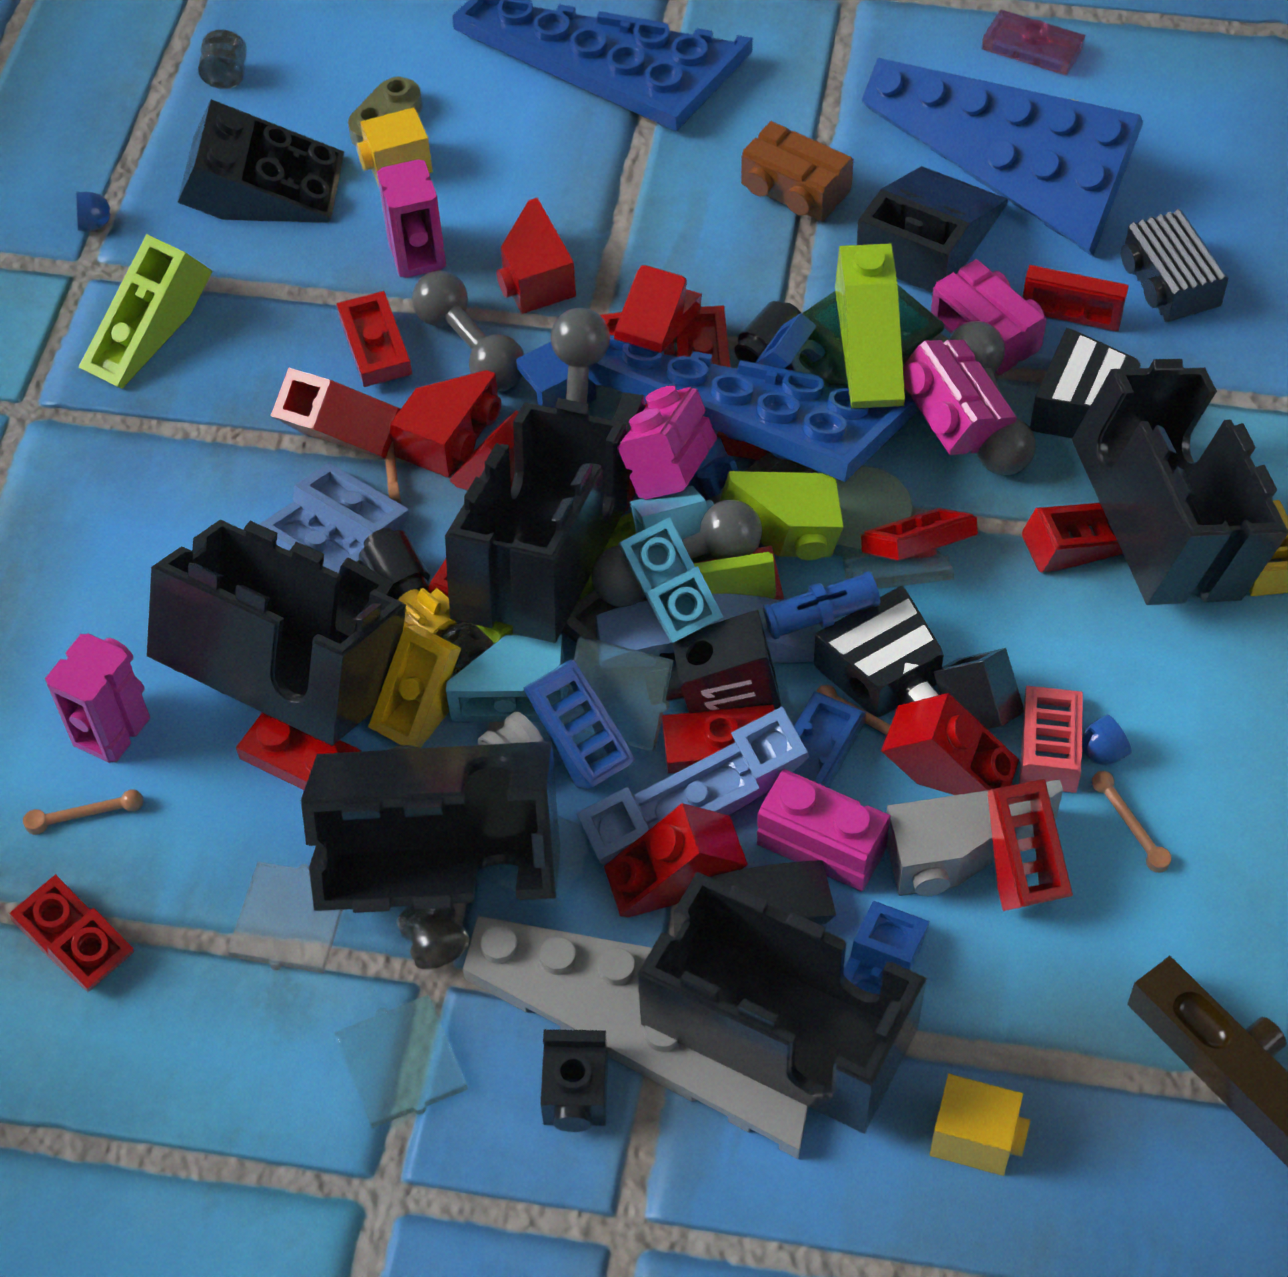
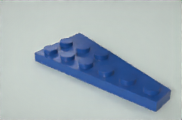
M468 0L452 15L454 30L674 131H677L753 52V38L737 35L735 42L713 38V31L696 28L694 34L671 31L665 22L602 11L598 12L596 18L576 14L575 7L559 4L556 10L533 7L531 0Z
M877 58L862 98V102L868 109L906 134H910L929 146L933 152L944 159L947 158L962 168L965 173L1000 196L1007 198L1009 202L1018 208H1023L1041 220L1045 226L1058 234L1061 233L1092 257L1096 251L1143 125V120L1139 114Z
M610 335L609 347L603 358L596 364L589 366L588 378L593 383L600 386H608L625 393L644 395L645 404H647L646 396L661 387L672 385L676 387V390L688 387L698 389L706 409L703 416L709 417L713 429L724 433L730 439L745 441L771 452L777 458L792 460L814 469L818 473H824L844 482L874 455L917 411V405L909 393H905L904 406L851 408L849 388L838 389L824 386L823 379L818 375L740 360L738 369L711 364V354L693 351L691 357H675L665 355L664 352L659 353L616 340L614 335Z

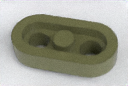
M392 77L378 85L348 119L352 143L356 146V143L363 141L360 121L415 107L419 115L422 110V99L418 84L408 78Z

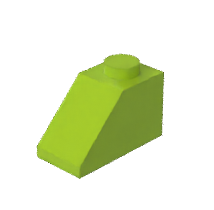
M729 471L720 501H742L756 511L762 524L760 543L764 546L772 545L773 553L778 557H799L803 560L832 557L843 530L836 478L824 473Z

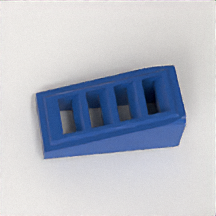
M575 660L567 661L523 687L576 787L592 788L635 761L626 741ZM570 683L574 692L551 706L546 697ZM581 704L585 713L563 725L559 717ZM592 725L596 734L576 745L572 737ZM604 747L607 754L589 765L584 757Z

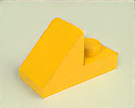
M416 624L404 626L368 728L407 749L421 748L449 713L446 684L451 678L462 648Z

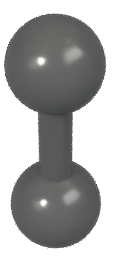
M433 271L418 280L412 293V304L418 317L428 325L434 327L451 326L472 349L469 356V370L471 374L484 370L495 373L498 392L506 391L516 386L523 377L517 369L516 362L519 357L525 355L521 346L508 336L500 334L486 336L465 312L468 305V293L463 282L456 275L447 271Z
M574 308L561 314L555 321L551 330V345L556 356L568 365L566 399L587 404L589 366L599 362L606 354L610 343V333L606 322L599 314L586 308Z
M970 321L960 325L953 331L949 340H965L975 355V360L980 362L999 390L994 372L1000 367L1005 356V343L1002 335L994 326L983 321ZM1016 418L1017 421L1014 424L1005 426L992 434L982 444L977 453L983 466L995 474L1013 475L1019 473L1030 464L1036 450L1035 436L1031 428L1018 418Z
M724 500L714 504L707 510L700 524V532L682 539V542L691 560L706 553L711 554L718 560L751 555L760 544L762 524L756 511L748 504L738 500ZM619 545L610 547L599 555L593 565L591 577L595 592L604 602L614 607H627L646 598Z

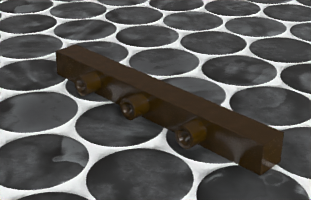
M1169 955L1134 983L1127 1005L1288 1167V1071L1273 1058L1286 1047L1287 1043L1283 1032L1273 1021L1266 1017H1260L1248 1028L1244 1029Z

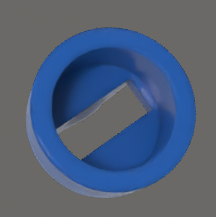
M76 192L78 231H93L105 226L110 218V206L107 199L93 192Z
M1105 715L1093 722L1082 736L1083 752L1097 764L1106 766L1116 763L1132 752L1125 733L1110 715Z

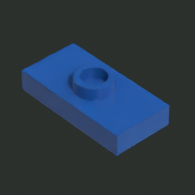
M814 691L794 726L809 754V758L794 770L793 773L829 788L865 724L866 712Z

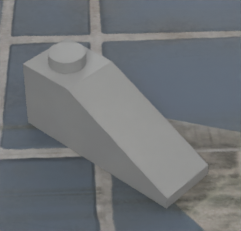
M1060 780L1046 782L1055 820L1063 792ZM987 791L887 805V814L891 815L890 826L887 832L889 833L887 850L899 896L913 893L920 896L940 894L948 888L957 887L995 861ZM1030 801L1009 805L1011 816L1031 812ZM1033 825L1014 828L1017 840L1034 835Z

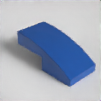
M873 900L853 941L850 958L843 971L845 977L862 990L880 994L883 969L887 962H893L912 971L930 921Z

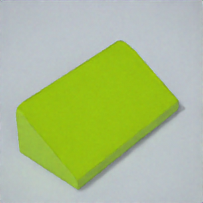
M763 552L694 564L695 567L698 566L712 594H740L775 598L776 586L773 553Z

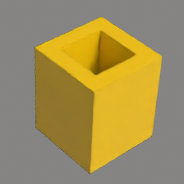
M415 107L360 121L363 141L356 143L358 156L364 171L372 169L378 186L377 171L381 167L419 159L425 160L429 174L433 173L428 136Z
M948 1073L929 1156L1004 1176L1009 1155L1022 1157L1031 1119L1019 1116L1024 1093Z

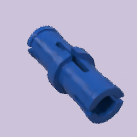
M867 571L862 575L825 587L821 583L810 585L809 592L770 605H763V614L770 635L775 640L779 639L780 636L820 624L822 628L834 625L835 618L872 606H880L881 601L876 582L871 572Z

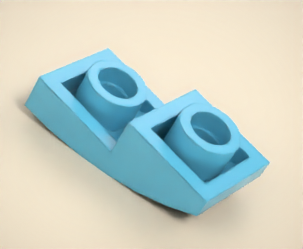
M670 517L618 543L638 584L671 643L723 618L698 566H694Z

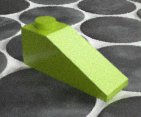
M146 234L79 368L123 389L191 315L213 271L186 252Z
M892 245L839 246L835 292L851 408L904 406L905 393L898 284Z

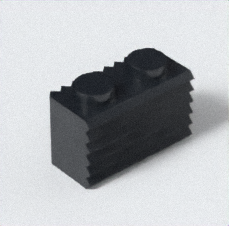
M1177 209L1174 213L1169 211L1165 216L1160 214L1156 218L1151 216L1147 221L1142 219L1138 224L1133 222L1129 225L1125 245L1121 248L1123 266L1129 274H1136L1137 280L1141 281L1147 303L1152 308H1159L1160 315H1163L1165 322L1222 306L1229 278L1182 210Z

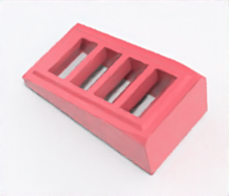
M1026 685L1019 784L1045 779L1046 782L1060 780L1063 792H1077L1082 763V691ZM1037 704L1069 707V711L1037 708ZM1037 719L1068 722V727L1038 724ZM1036 735L1067 738V742L1036 739ZM1036 751L1066 754V758L1036 755Z

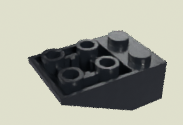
M211 99L193 138L177 203L222 220L329 223L332 218L345 151Z
M920 166L883 187L858 220L857 245L891 244L897 279L933 293V288L938 281L953 272L957 274L959 269L966 265L1006 207L1008 199Z

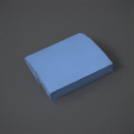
M327 463L295 484L293 502L259 525L277 532V545L290 551L297 541L323 553V566L339 573L340 566L346 558H351L362 564L359 560V553L364 548L363 543L369 535L383 528H391L393 531L400 530L409 517V509L331 463Z

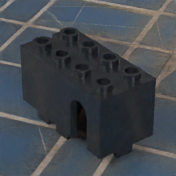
M1154 359L1149 368L1111 369L1075 432L1072 442L1146 605L1182 604L1187 601L1191 594L1202 598L1203 602L1242 601L1288 535V530L1272 500L1277 488L1265 464L1255 467L1250 457L1256 447L1244 423L1234 425L1232 420H1224L1200 459L1196 463L1193 461L1190 453L1192 432L1217 390L1206 368H1184L1182 359Z
M562 398L557 399L555 408L524 402L513 421L515 472L512 487L510 484L509 445H499L496 443L484 463L485 469L480 478L476 476L465 494L464 504L445 534L450 619L491 629L495 622L513 625V634L556 643L592 574V568L596 559L604 551L627 506V469L617 448L627 434V424L589 416V404Z
M219 520L193 538L192 551L181 546L151 567L147 657L332 746L374 711L403 632L406 604L377 590L371 591L369 593L368 607L353 619L357 621L356 632L342 642L338 637L335 626L341 574L323 566V553L297 541L290 551L277 545V532L253 521H249L244 529H240L230 523Z
M552 741L316 755L301 798L306 845L315 846L309 865L314 911L353 909V913L390 911L391 907L414 906V910L451 908V904L471 903L475 897L478 872L484 867L496 864L518 866L516 899L556 898L560 837Z
M696 872L674 910V936L661 932L637 973L642 1026L645 1027L646 1025L677 1040V1043L864 1134L918 1030L927 978L898 964L887 962L883 969L880 994L862 990L851 983L843 973L846 942L844 939L826 932L824 926L792 911L788 914L768 905V900L733 885L731 888L699 872Z

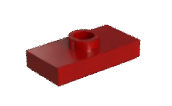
M1029 265L1022 298L1035 301L1043 310L1045 317L1119 332L1129 285Z
M936 508L866 530L860 534L862 552L894 560L931 557L937 554V548L978 535L977 516H973L970 513Z
M774 705L662 715L668 773H677L735 743L732 732L774 711Z

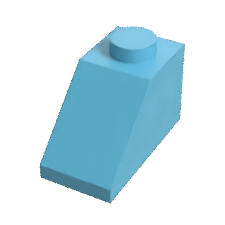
M505 635L447 681L446 694L451 722H504L514 712H520L531 722H541L523 687L564 664L562 635L559 636L556 643L522 635ZM564 687L546 697L551 706L563 699ZM561 715L559 718L563 721V715Z

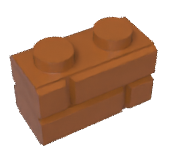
M770 121L759 133L758 138L755 137L743 150L741 156V184L757 196H768L787 205L795 214L809 215L824 222L835 210L836 204L839 205L850 193L854 159Z

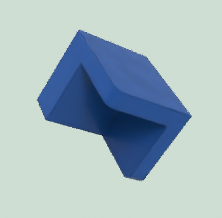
M551 342L516 360L517 369L537 392L538 405L555 408L558 398L566 399L568 365L556 356ZM589 378L587 404L596 399L595 383Z

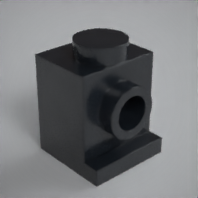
M544 1029L540 1101L543 1125H554L557 1129L566 1132H582L588 1130L591 1126H606L608 1078L606 1030ZM564 1079H581V1080H579V1081H577V1082H568V1081H566V1080H564Z

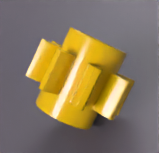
M421 588L420 591L413 589L404 593L398 599L406 604L404 626L416 624L449 642L453 641L458 625L455 622L456 620L450 619L449 598L438 588L432 591L431 594L424 588Z

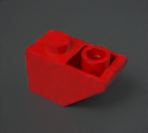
M288 368L271 417L303 434L385 459L392 442L390 423L400 411V408L330 379Z
M484 370L416 388L390 423L396 458L450 478L461 461L465 462L473 453L476 439L486 425L491 426L500 413L502 402L498 396L496 374Z
M949 693L898 705L881 750L917 784L952 795L1011 786L1019 763V759Z
M681 803L608 862L604 868L619 914L629 918L678 904L696 872L710 877L741 870L748 863L730 815Z

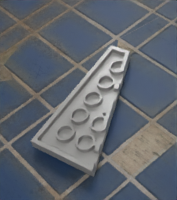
M478 916L463 966L465 980L524 1012L531 1010L559 1025L560 1030H606L608 1055L611 1059L691 1102L698 1100L728 1116V1122L748 1133L751 1129L778 1143L780 1150L799 1160L808 1106L677 1043V1040L646 1025L645 1027L641 1025L637 973L652 948Z

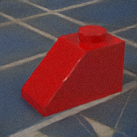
M538 197L528 200L500 247L503 268L497 270L498 283L504 297H513L521 314L576 297L574 261Z

